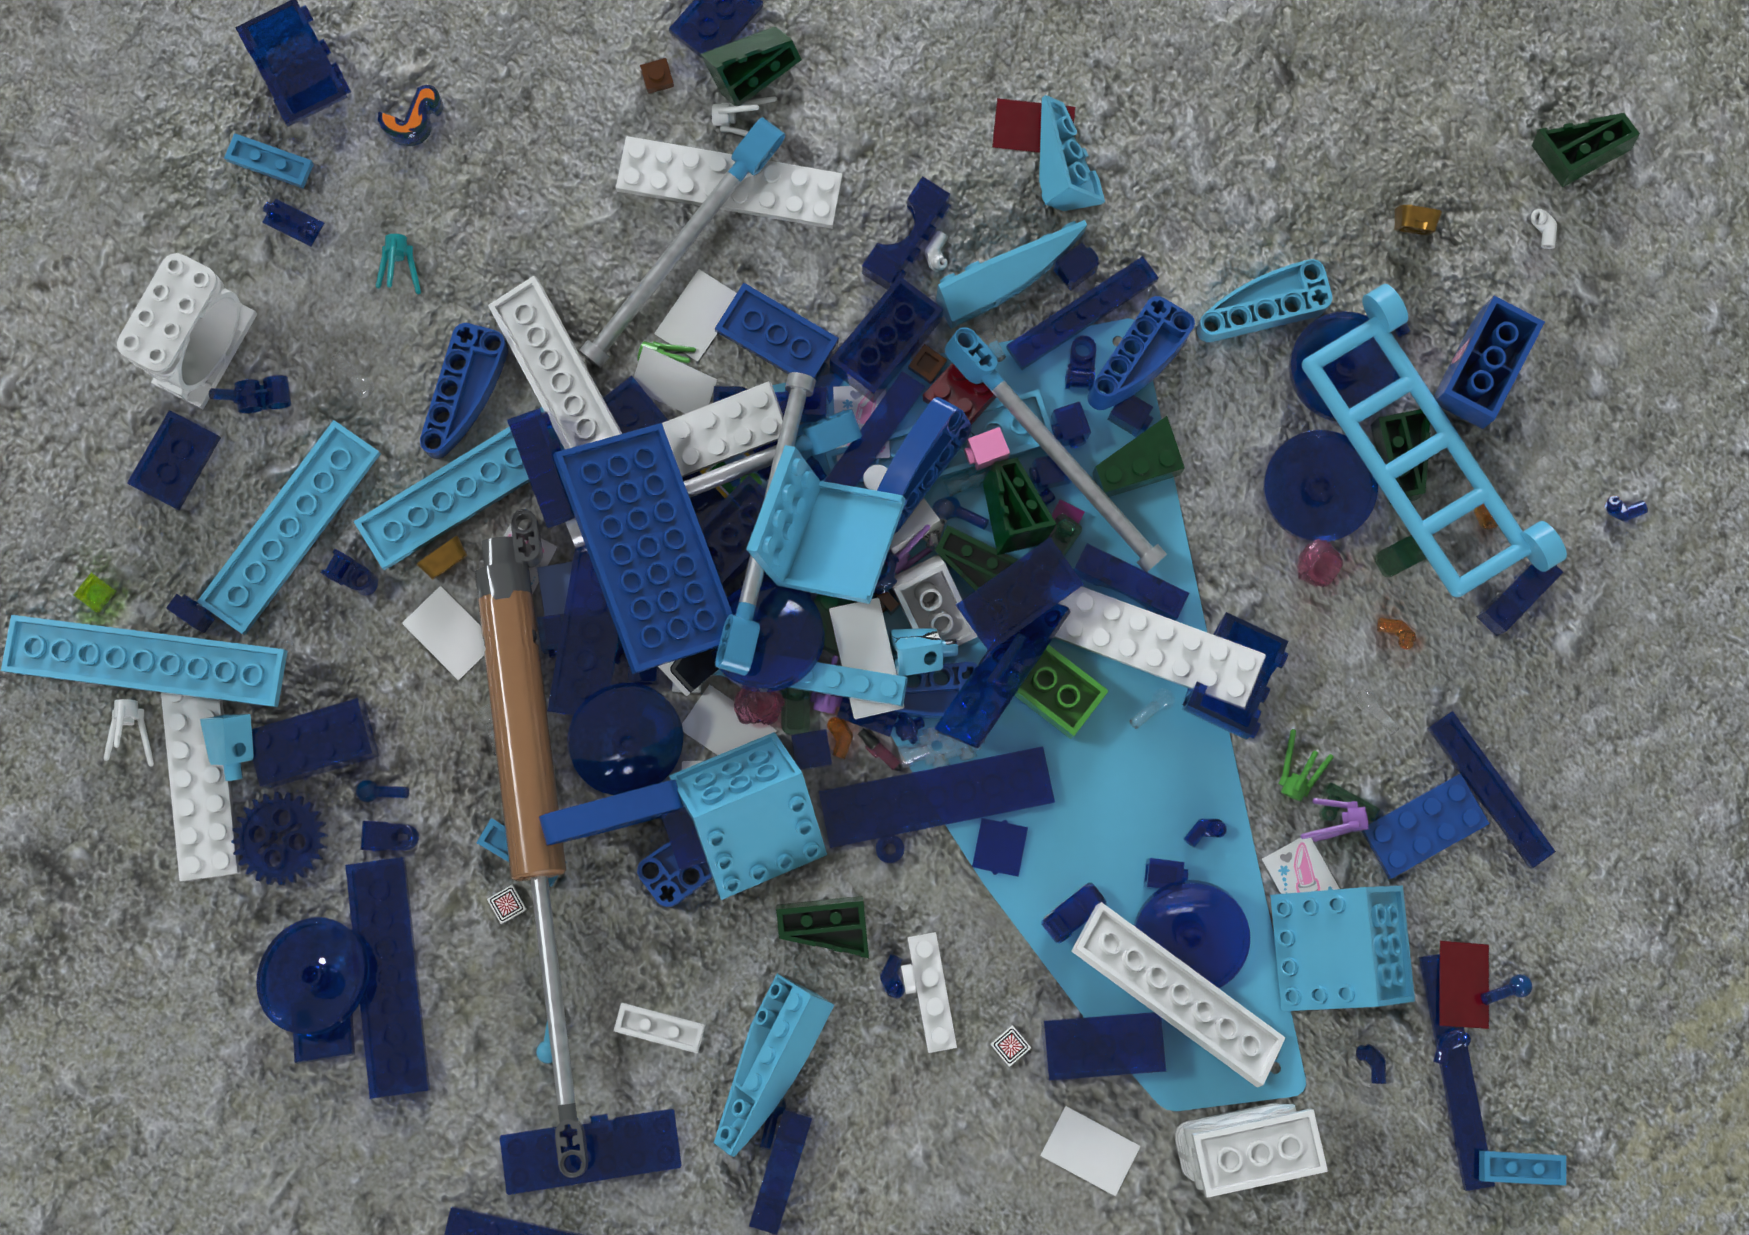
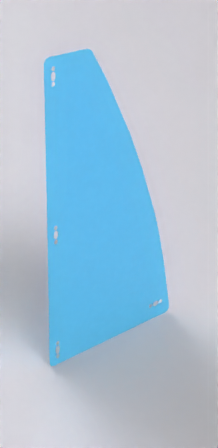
M1127 318L987 345L997 357L995 370L1017 395L1040 390L1055 438L1093 480L1092 472L1095 466L1161 420L1153 381L1133 396L1106 410L1094 409L1088 402L1087 396L1096 377L1116 349L1112 342L1113 338L1116 336L1123 338L1135 321L1134 319ZM946 353L940 354L947 359V363L931 384L908 369L913 359L818 376L815 379L813 395L806 397L802 412L806 416V421L799 425L797 437L804 434L802 429L804 426L834 414L833 387L886 384L889 434L913 427L928 406L923 401L922 395L952 362L946 356ZM786 383L772 385L783 417L790 393L785 389ZM996 397L992 403L1000 400ZM810 411L818 413L819 417L816 421L808 419ZM778 441L762 446L759 450L762 451L777 445ZM1042 448L1008 458L1018 457L1051 515L1060 499L1085 512L1052 576L1207 632L1174 477L1109 497L1153 547L1159 544L1167 553L1162 560L1145 573L1136 563L1140 560V557ZM810 450L801 453L820 481L834 483L825 453L812 455ZM772 465L766 467L769 475L771 472ZM992 465L978 471L976 468L936 480L924 496V499L932 510L947 519V522L934 542L942 537L948 525L996 549L982 483ZM921 539L908 552L911 556L909 559L931 544ZM1035 546L1005 553L1025 563L1011 592ZM933 550L925 557H923L915 564H913L911 567L937 555L938 553L935 550ZM942 558L979 635L958 646V656L943 657V664L974 662L982 668L986 699L985 708L979 716L973 719H925L889 712L881 713L879 716L923 792L977 875L1089 1025L1161 1107L1171 1111H1184L1298 1096L1306 1087V1077L1291 1011H1281L1274 932L1223 701L1031 629L1032 621L1044 592L1034 612L1007 598L1000 614H998ZM884 563L876 586L881 584L898 602L888 581L889 578L897 574ZM900 604L899 608L892 615L887 611L883 613L889 643L890 629H912ZM1020 615L1026 644L998 650L992 621ZM1040 638L1109 690L1072 739L1064 735L1003 687ZM967 670L962 677L963 679L967 678V682L971 683L975 678V674H971V671ZM936 672L933 674L936 684L943 686L948 683L945 673ZM917 675L905 676L908 678L907 685L909 687L919 686L920 680ZM966 698L964 701L965 708L968 711L975 712L978 710L979 705L974 698ZM1101 902L1283 1035L1285 1040L1275 1060L1281 1066L1280 1072L1273 1074L1270 1071L1264 1085L1257 1088L1071 952L1095 906ZM1070 933L1073 934L1062 942V940L1065 939Z

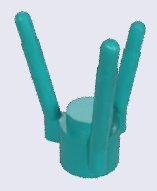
M388 234L385 236V246H382V258L377 275L376 288H381L387 260H389L387 287L391 288L395 262L403 261L404 256H407L415 292L420 294L421 289L413 258V246L407 245V237L405 235Z

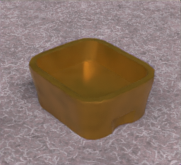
M1400 205L1395 208L1394 230L1418 235H1430L1435 232L1442 211L1414 205Z
M455 536L416 565L434 580L468 555L459 537Z

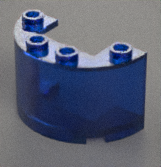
M290 0L235 27L274 98L273 101L287 127L348 98L347 94L351 93L336 62L331 64L327 57L332 53L324 38L318 40L309 22L314 19L307 6L300 7L297 0Z
M1226 612L1213 635L1266 654L1246 708L1242 709L1205 695L1208 686L1197 681L1192 689L1188 688L1182 704V710L1245 740L1249 737L1254 739L1261 726L1258 720L1262 711L1258 710L1260 702L1264 703L1269 695L1271 688L1267 687L1270 676L1277 667L1282 669L1288 658L1289 653L1285 652L1289 641Z

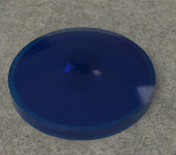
M1346 311L1324 315L1310 323L1294 343L1289 359V375L1293 389L1308 409L1324 419L1337 422L1302 369V362L1306 357L1370 320L1366 315ZM1374 337L1323 367L1349 409L1400 378Z
M1312 430L1290 438L1274 453L1265 471L1263 492L1265 503L1271 516L1283 530L1304 541L1327 543L1349 536L1364 524L1375 506L1378 495V483L1346 435L1329 430Z
M762 581L752 620L759 623L760 630L751 667L745 676L720 669V671L732 683L746 690L773 692L796 684L814 668L823 650L825 631L817 606L805 592L777 586L773 581ZM742 588L727 598L732 613L735 616ZM718 647L710 649L714 661H716Z
M619 683L600 689L580 705L569 726L567 746L575 770L588 785L600 792L617 795L661 783L672 772L680 758L684 734L678 713L664 695L642 684Z
M1183 880L1162 887L1144 902L1134 922V926L1218 988L1226 985L1239 973L1249 953L1250 929L1241 906L1227 891L1209 882Z
M314 917L303 919L288 926L269 944L258 967L256 980L257 995L264 1013L278 1027L298 1035H318L338 1027L354 1013L366 992L370 973L366 948L362 940L352 929L333 919Z

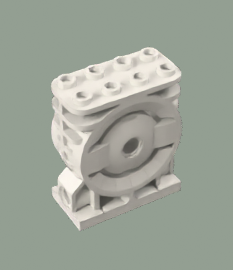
M174 253L166 256L122 330L117 341V348L132 364L154 377L151 381L154 386L203 410L251 327L257 313L244 306L234 292L224 288L223 282L210 268L185 255Z
M1270 1103L1181 1123L1175 1131V1142L1181 1169L1189 1179L1195 1181L1197 1189L1204 1190L1205 1197L1207 1198L1328 1172L1314 1109L1297 1112L1293 1104L1280 1105Z

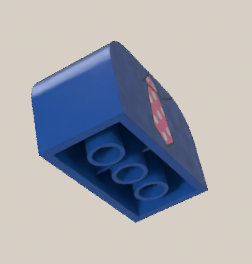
M1494 295L1473 320L1434 394V398L1440 407L1481 429H1484L1493 422L1545 321Z

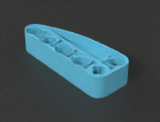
M1315 259L1294 263L1264 274L1237 288L1218 301L1201 317L1196 328L1198 337L1204 342H1215L1321 316L1330 306L1333 299L1323 264ZM1304 271L1313 272L1316 279H1308L1304 275ZM1285 303H1292L1296 307L1297 312H1289L1285 308ZM1264 309L1268 311L1270 318H1262L1259 316L1258 310ZM1237 315L1241 317L1244 324H1234L1231 316ZM1204 323H1214L1217 327V331H1208L1205 328Z

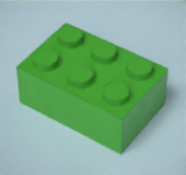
M1041 638L1003 686L1070 739L1075 736L1109 691Z

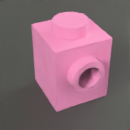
M1000 427L968 438L967 448L964 449L969 465L974 464L977 471L993 465L994 462L1007 460L1010 455Z

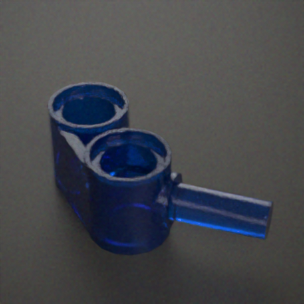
M284 375L265 377L262 379L263 385H260L258 380L248 379L234 383V390L211 388L209 390L210 399L233 401L237 404L238 412L243 414L256 413L268 409H283L291 406L288 377Z

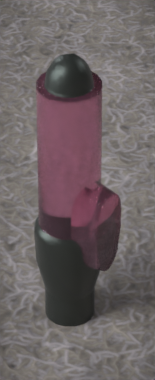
M865 728L857 734L866 744L865 748L875 758L880 757L892 770L901 771V762L874 735L870 734Z

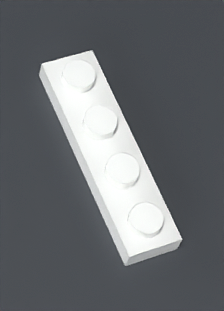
M936 932L907 937L928 1053L957 1048Z

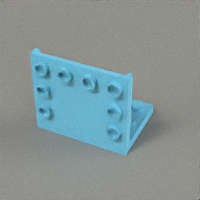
M785 445L746 550L777 586L870 604L906 500L903 495L820 481L796 447Z
M775 732L669 775L670 780H676L681 801L694 822L721 900L827 855L803 773Z
M1403 885L1270 895L1281 1011L1380 1007L1415 1002Z

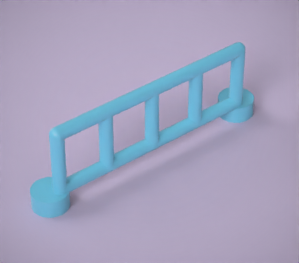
M1382 284L1365 294L1362 302L1370 320L1306 357L1302 362V369L1450 595L1453 597L1465 595L1524 557H1527L1542 572H1546L1567 558L1564 543L1558 533L1548 523L1539 521L1522 531L1391 333L1408 321V312L1399 294L1388 284ZM1374 337L1400 378L1349 409L1323 367ZM1410 392L1437 434L1385 464L1359 423ZM1447 448L1474 489L1425 520H1422L1396 478ZM1484 504L1511 546L1460 577L1433 537V534Z

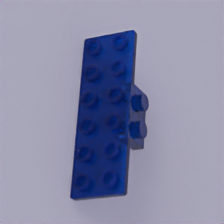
M1026 594L935 726V730L942 735L979 748L1070 614V609L1067 606Z
M671 1108L608 1118V1113L590 1116L591 1121L581 1122L585 1129L589 1162L587 1170L582 1175L574 1178L563 1175L558 1165L555 1139L557 1126L501 1135L500 1146L506 1193L511 1195L681 1168L682 1161L675 1110ZM568 1124V1129L563 1131V1136L569 1137L570 1146L564 1147V1152L572 1149L580 1150V1144L573 1146L572 1138L577 1135V1129H572L571 1124ZM570 1155L567 1158L566 1166L570 1171L577 1172L581 1168L582 1162L577 1155Z

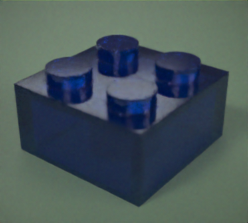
M176 594L166 607V609L190 626L203 633L207 631L215 620L211 616L212 612L185 594L183 596Z
M826 729L791 735L795 762L801 771L832 766Z

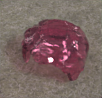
M1316 539L1311 544H1307L1299 555L1297 565L1298 579H1302L1315 587L1328 586L1342 568L1343 559L1340 557V553L1326 540Z
M751 682L744 686L734 697V710L739 722L742 724L762 723L763 725H771L778 720L785 702L780 692L772 685Z

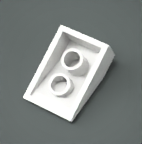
M939 554L888 579L912 629L934 628L937 630L941 640L956 639L958 646L979 636L948 568Z

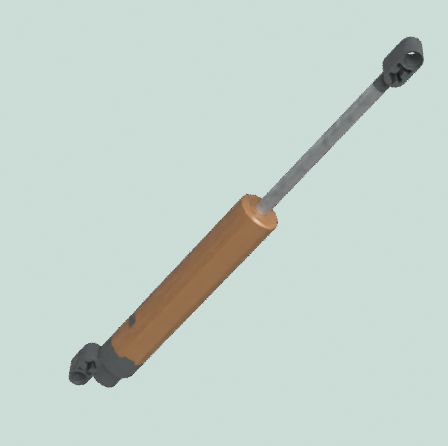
M520 509L511 517L512 537H494L481 541L484 567L475 571L482 639L486 648L484 656L511 879L515 881L531 880L560 1121L555 1130L558 1165L563 1175L574 1178L582 1175L587 1170L589 1160L585 1129L577 1119L548 878L562 875L566 871L563 843L547 846L539 816L559 810L539 645L536 644L537 628L529 567H535L541 562L543 551L540 527L535 515L528 509ZM529 519L532 521L529 529H518V525L522 520ZM524 540H529L533 550L529 557H526L524 554L527 551ZM568 1124H571L572 1129H577V1135L573 1136L572 1141L573 1146L580 1144V1150L572 1149L564 1152V1147L570 1146L569 1137L563 1136V1131L568 1129ZM570 1155H577L581 1159V1168L577 1172L570 1171L566 1166V1160Z

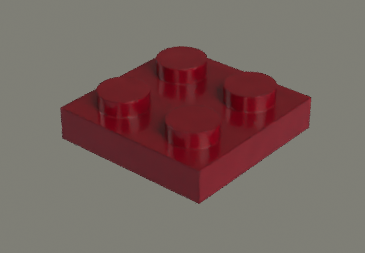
M953 363L922 395L923 401L927 404L934 398L940 397L962 409L971 425L996 398L984 383L974 384L967 380Z

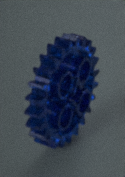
M275 791L274 799L272 800L269 794H263V803L253 799L252 802L255 808L244 807L243 810L247 814L246 818H236L242 826L241 828L232 829L233 832L239 834V838L231 840V843L240 846L239 849L233 852V855L243 856L238 865H249L246 870L247 875L257 872L256 881L261 882L266 877V883L273 885L277 878L278 884L285 886L287 877L291 883H297L296 874L302 878H307L305 869L316 870L317 868L313 860H323L318 850L327 849L325 844L320 843L321 839L328 837V834L320 832V829L326 825V822H317L316 819L322 813L320 811L310 812L314 804L308 802L303 805V796L299 795L293 801V793L287 792L283 799L281 792ZM288 811L290 821L287 825L281 826L279 816L282 812ZM298 823L302 824L301 828L290 832ZM263 827L266 836L263 841L258 843L254 838V833L258 828ZM277 833L286 834L282 837L283 844L273 843L278 839ZM302 834L306 839V844L302 849L297 850L294 846V840L298 835ZM273 843L262 854L258 853L259 849ZM278 851L281 855V861L277 866L273 867L270 863V856L273 852Z

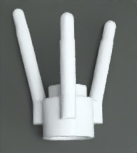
M777 97L752 99L746 101L741 106H734L732 103L713 104L712 124L713 126H720V132H730L745 137L749 131L730 126V124L736 123V112L758 110V105L775 102Z
M115 700L103 757L104 760H109L113 742L115 748L119 747L123 725H134V720H137L147 762L152 767L154 762L144 722V709H138V701Z

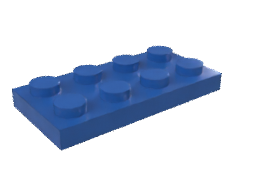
M746 283L742 284L715 327V332L783 372L787 374L791 372L803 373L816 379L839 342V338Z
M1458 774L1369 823V830H1362V833L1388 879H1392L1490 823L1461 774Z

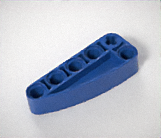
M1151 297L1096 377L1087 396L1090 406L1097 410H1106L1133 396L1153 381L1176 357L1186 343L1195 325L1193 316L1163 297Z
M461 323L455 327L420 436V445L429 457L433 459L444 458L470 430L487 404L501 375L509 351L508 344L500 332L470 323ZM470 334L473 337L472 340L467 339V343H464L463 337L468 338ZM491 342H501V345L497 350H488V346ZM456 361H466V364L462 369H453V365ZM448 387H458L456 394L453 396L445 395ZM442 412H448V420L438 423V415ZM435 438L441 439V444L437 449H429L431 440Z
M940 397L934 398L918 418L894 456L877 491L903 495L906 500L895 533L901 529L971 432L972 426L964 411Z
M974 662L943 664V669L915 674L920 680L919 686L913 688L907 685L904 708L890 711L889 713L942 720L976 718L983 712L986 704L982 668ZM967 670H970L971 674H975V678L971 683L967 682V678L963 679L962 677ZM936 672L945 673L948 683L943 686L936 684L933 674ZM966 698H974L978 702L979 707L977 711L971 712L965 708L964 701Z
M670 780L539 816L546 845L549 846L666 817L679 812L684 807L678 793L676 780Z
M696 828L651 853L639 863L637 868L640 880L655 900L665 907L678 905L712 879ZM649 863H656L659 868L658 875L653 879H648L644 875V868ZM690 868L697 869L700 875L698 882L693 885L687 884L684 880V874ZM665 887H668V889L673 887L675 889L673 893L674 900L671 902L669 899L665 901L662 899Z

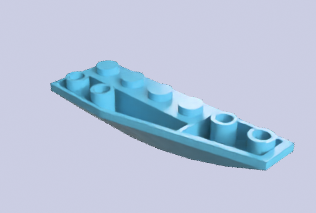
M1085 220L1076 223V221L1070 222L1057 232L1046 234L1033 242L991 258L983 263H980V261L973 262L965 268L964 272L958 275L952 273L942 278L940 284H938L936 302L950 329L1003 304L1042 277L1083 236L1087 227Z
M776 974L750 1025L714 1144L730 1156L735 1157L755 1135L796 1079L834 1007L833 1003L796 982Z

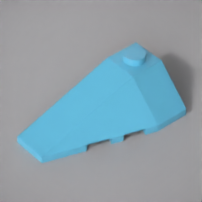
M1045 95L1042 97L1039 171L1043 201L1046 205L1061 211L1103 204L1105 199L1096 171H1090L1085 161V158L1088 157L1085 148H1081L1074 137L1077 134V130L1065 104Z

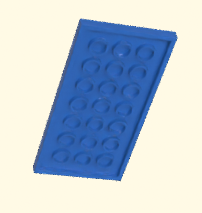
M662 423L555 452L553 455L555 464L632 674L719 647L725 621L733 613Z

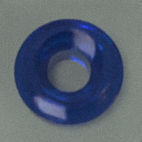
M885 835L876 844V854L885 863H895L904 854V844L895 835ZM887 844L895 846L896 850L891 855L887 854L884 850Z

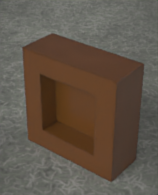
M666 58L640 65L648 94L674 87Z
M924 344L909 364L908 369L931 384L947 363V359Z
M881 584L876 586L873 593L874 599H880L883 613L887 611L892 615L899 608V603Z

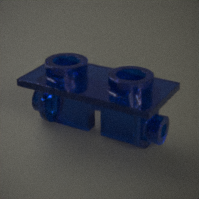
M275 199L272 203L266 202L263 207V212L266 213V216L262 223L312 247L325 224L278 199Z
M843 697L837 714L839 719L888 737L891 735L898 714L890 711L854 719L848 697Z

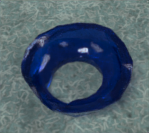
M888 551L885 559L888 562L887 572L879 576L873 594L885 593L897 583L895 570L899 558L892 552Z

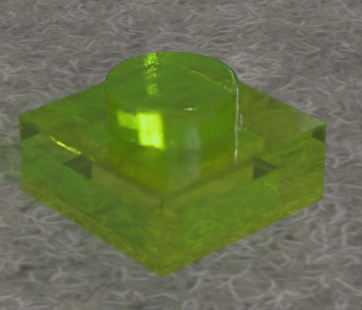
M90 573L73 595L92 610L100 613L116 593V590L95 574Z

